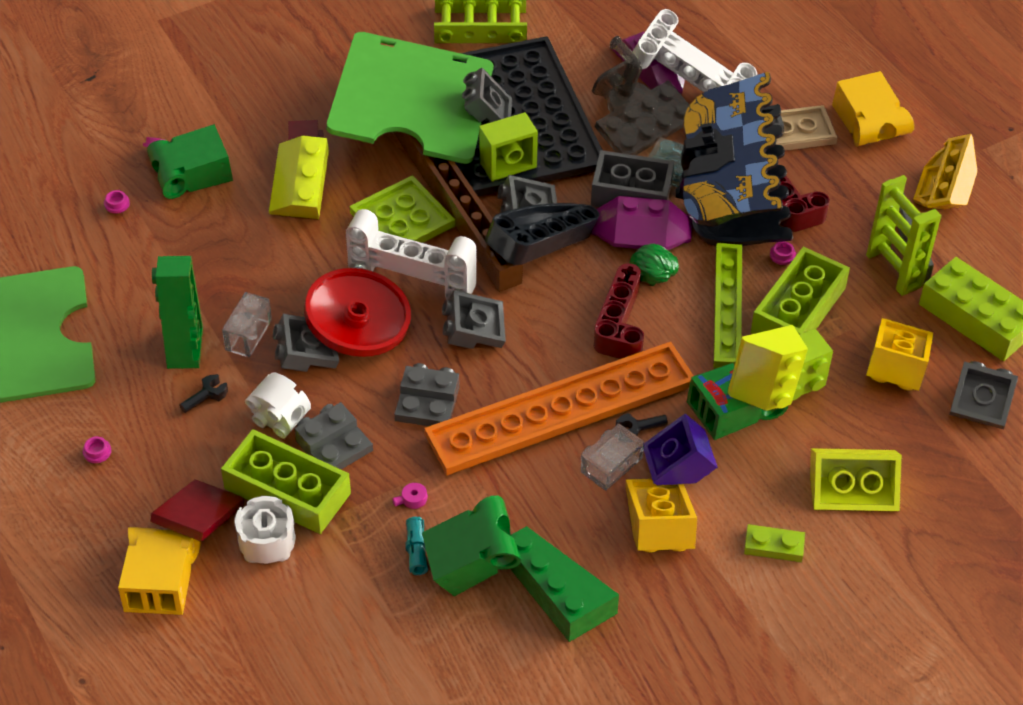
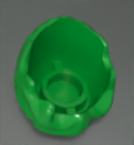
M658 244L642 246L632 255L629 262L639 267L641 271L640 282H646L650 286L668 281L670 277L677 274L679 269L677 257Z

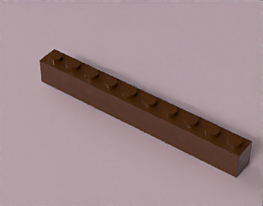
M394 132L441 205L455 219V226L460 234L475 243L476 258L497 290L501 292L522 284L523 264L513 265L507 262L486 243L485 236L493 218L455 162L423 155L422 145L415 137L403 132Z

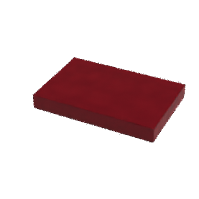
M194 479L151 513L150 522L201 542L243 507L245 498Z

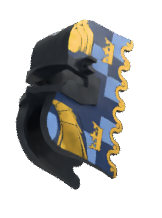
M769 72L710 89L697 96L686 110L684 127L687 139L684 140V147L681 152L683 172L679 179V187L675 189V196L684 200L685 208L688 215L692 218V224L697 236L707 244L716 246L717 243L747 246L769 242L792 241L793 239L792 230L789 227L780 226L781 222L788 220L791 216L790 209L787 206H783L781 201L789 195L788 188L780 185V179L787 175V170L785 166L778 165V159L785 155V150L782 145H776V139L783 135V129L780 125H773L775 119L781 115V107L779 104L771 105L773 102L771 94L760 92L762 88L771 83Z

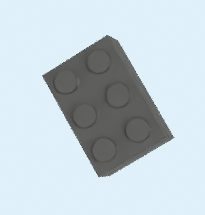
M600 150L592 182L591 206L601 207L618 196L669 200L674 161Z

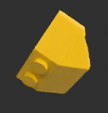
M971 134L948 138L944 143V147L937 151L923 168L913 198L915 203L933 209L959 208L968 204L977 175L974 142Z

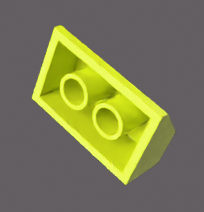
M300 136L279 144L269 214L319 219L329 154L327 138Z
M789 325L742 337L727 392L730 397L766 411L784 408L792 404L808 351L807 346L795 327Z
M811 448L810 481L813 509L900 511L902 455L896 450Z

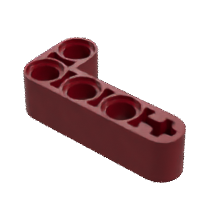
M787 176L780 179V185L786 186L789 191L788 197L781 201L783 206H787L791 212L789 219L781 222L783 227H789L792 232H797L820 225L826 221L830 202L827 194L815 191L800 195Z
M626 263L617 269L594 329V349L600 354L618 359L643 351L644 332L639 327L626 324L639 292L641 271L634 264Z

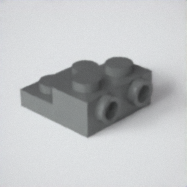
M483 68L470 72L465 76L463 82L466 84V90L463 92L462 98L465 100L464 107L469 115L474 116L479 122L488 118L490 123L511 117L512 98Z
M508 175L504 184H501L498 189V199L503 200L500 213L526 206L557 203L555 185Z
M456 290L452 292L448 300L444 301L442 315L447 316V320L443 326V335L448 336V344L473 349L476 343L499 348L503 347L506 342L503 301Z
M283 314L279 323L274 325L272 337L274 340H278L275 349V360H280L281 368L307 372L310 365L329 368L337 367L339 363L338 352L324 345L313 335L306 323L305 317Z
M964 362L949 415L1004 430L1018 376L1013 375L1011 371L999 368L994 370L986 368L980 362Z
M421 363L414 364L413 367L406 366L400 385V397L394 414L395 421L431 426L451 419L460 387L459 373H455L454 370L448 367H443L440 370L428 369L426 365Z
M341 402L335 406L327 404L322 408L319 415L312 419L310 417L301 419L295 428L296 442L306 454L339 469L345 468L373 451V443L357 427V419Z

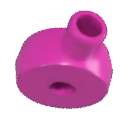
M409 483L403 488L401 496L393 497L392 501L395 507L404 504L408 508L418 509L425 505L428 493L422 484Z

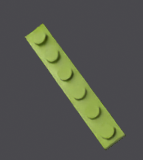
M716 244L713 368H719L731 363L735 365L741 343L742 245Z

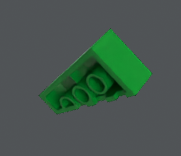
M158 256L157 267L152 268V283L157 285L155 288L156 302H159V319L162 324L167 369L200 368L203 322L191 256Z
M526 526L510 535L516 541L521 558L520 564L510 570L568 642L618 614L619 594L529 527Z

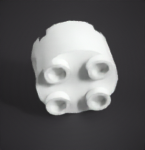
M273 372L270 375L268 374L247 397L245 404L254 414L252 420L261 428L267 425L280 438H286L311 409L310 401L302 390L299 394L294 390L296 384L293 381Z
M270 496L256 497L247 501V506L243 509L241 507L235 517L238 544L245 560L250 563L264 564L287 560L290 557V552L294 548L296 540L291 508L288 505L282 504V500Z

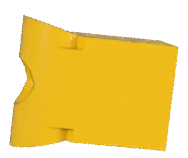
M881 71L837 81L832 106L849 132L853 133V141L856 147L913 132L914 121L911 114L904 107H900L898 98Z
M128 527L129 546L118 586L123 611L183 615L191 574V564L197 558L201 542L169 529Z

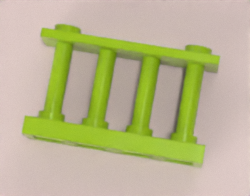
M435 0V13H441V22H434V43H515L527 40V22H520V13H526V0ZM451 13H464V22H451ZM474 13H487V22H474ZM497 13H510L511 22H497Z
M905 175L882 183L866 253L868 258L882 254L899 273L896 290L901 296L923 287L941 215L936 209L920 213L903 194L907 180ZM900 207L912 219L911 225L899 213ZM896 226L908 238L907 244L895 231ZM891 244L904 256L903 261L891 249Z

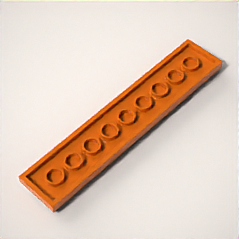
M670 341L424 428V433L447 476L689 388L691 377L694 375Z

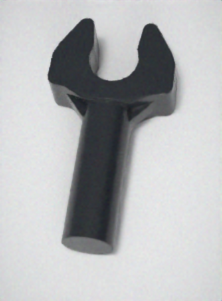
M215 374L204 377L202 379V390L180 403L181 410L186 413L208 398L218 402L221 401L228 392L227 383L225 382L219 387L213 388L220 383L219 375Z
M627 413L616 420L615 428H630L620 431V440L634 442L638 440L640 431L668 425L666 415L636 420L630 413Z

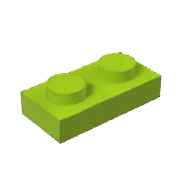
M748 524L744 554L802 562L805 532Z

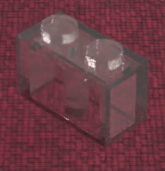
M248 292L243 294L222 329L226 351L250 358L272 321L270 300L268 298Z
M620 423L617 424L612 430H606L597 443L593 446H588L581 454V473L606 491L643 458L644 441Z

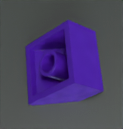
M683 414L642 445L653 483L656 485L697 483L718 468L705 429L687 414Z

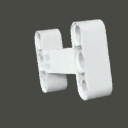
M668 9L661 10L630 55V61L635 67L645 69L655 59L703 92L757 75L755 67L749 63H741L733 73L675 34L673 30L678 24V17L673 11Z
M366 209L358 210L346 229L348 268L373 271L376 266L444 285L447 300L454 290L472 294L476 287V245L467 237H456L450 249L445 250L378 231L377 217Z

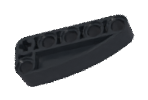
M574 203L539 204L512 209L496 214L493 217L485 236V241L507 262L513 265H522L589 238L600 214L593 206Z

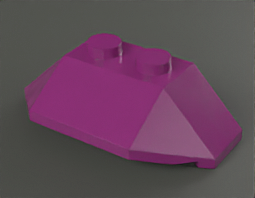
M645 32L628 36L610 44V48L663 102L682 94L685 79L657 60L653 59L645 69H639L631 63L630 55Z
M618 196L597 208L600 216L591 233L614 247L639 249L644 245L658 244L670 250L683 243L691 242L692 219L670 200Z

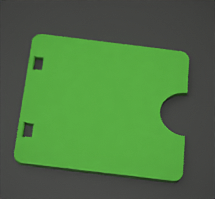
M357 32L354 34L327 120L326 130L332 135L372 144L384 133L403 132L415 137L420 142L423 148V155L464 164L470 163L474 158L481 122L474 116L469 115L465 110V100L462 98V94L466 90V84L463 82V79L468 73L475 72L480 68H483L492 76L494 65L491 61L479 57L371 33ZM381 43L387 44V45H392V46H394V47H390V46H386V45H381ZM453 59L459 60V61H464V62H466V63H462V62H458V61H453Z
M71 266L0 277V403L87 389L94 385L96 377L91 342L81 343L69 340L60 331L62 322L68 315L76 310L88 307L84 274L81 268Z

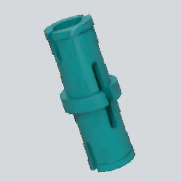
M417 516L410 517L406 520L408 537L405 542V548L409 554V572H412L413 575H422L428 571L426 548L422 532H424V519Z

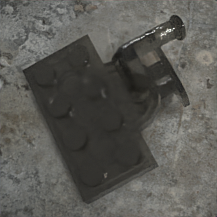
M615 36L610 41L609 46L611 49H615L625 61L604 72L593 85L592 93L603 96L607 100L608 110L610 111V114L596 121L594 127L616 153L637 155L683 128L684 116L690 104L669 80L652 90L644 84L637 82L642 72L641 62L621 40V37Z

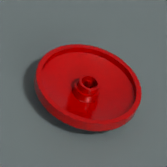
M342 268L322 275L311 285L305 300L304 316L310 331L327 347L350 356L369 357L386 353L400 344L409 328L411 309L403 291L385 276L366 269Z

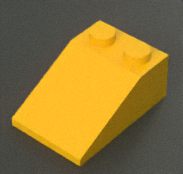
M882 318L866 375L877 382H890L897 384L898 387L904 390L914 389L919 391L929 362L933 332Z
M652 479L626 480L625 485L631 526L637 550L655 552L657 550L684 551L686 549H695L697 516L684 484L656 485Z

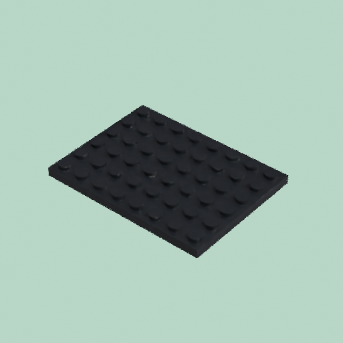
M548 36L461 53L487 59L493 63L491 77L512 98L511 116L526 112L538 131L537 167L511 176L544 183L595 172L602 148ZM453 59V61H458V62L466 63V62H464V61H459V60ZM488 118L481 121V125L490 123ZM479 135L473 161L467 164L455 162L477 196L497 193L499 186L504 184L507 177L491 181L480 164Z

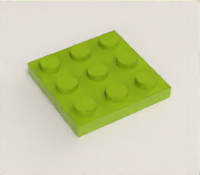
M413 175L350 206V214L353 217L360 209H366L374 213L378 220V231L424 243L455 227V219Z

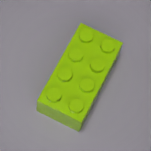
M803 246L754 311L751 333H760L793 325L799 335L817 329L846 289L850 267Z
M958 257L952 259L924 283L919 305L1003 362L1023 345V300Z
M254 429L251 430L221 468L225 490L247 500L261 496L276 497L282 500V504L288 505L291 508L295 523L320 535L351 494L349 473Z

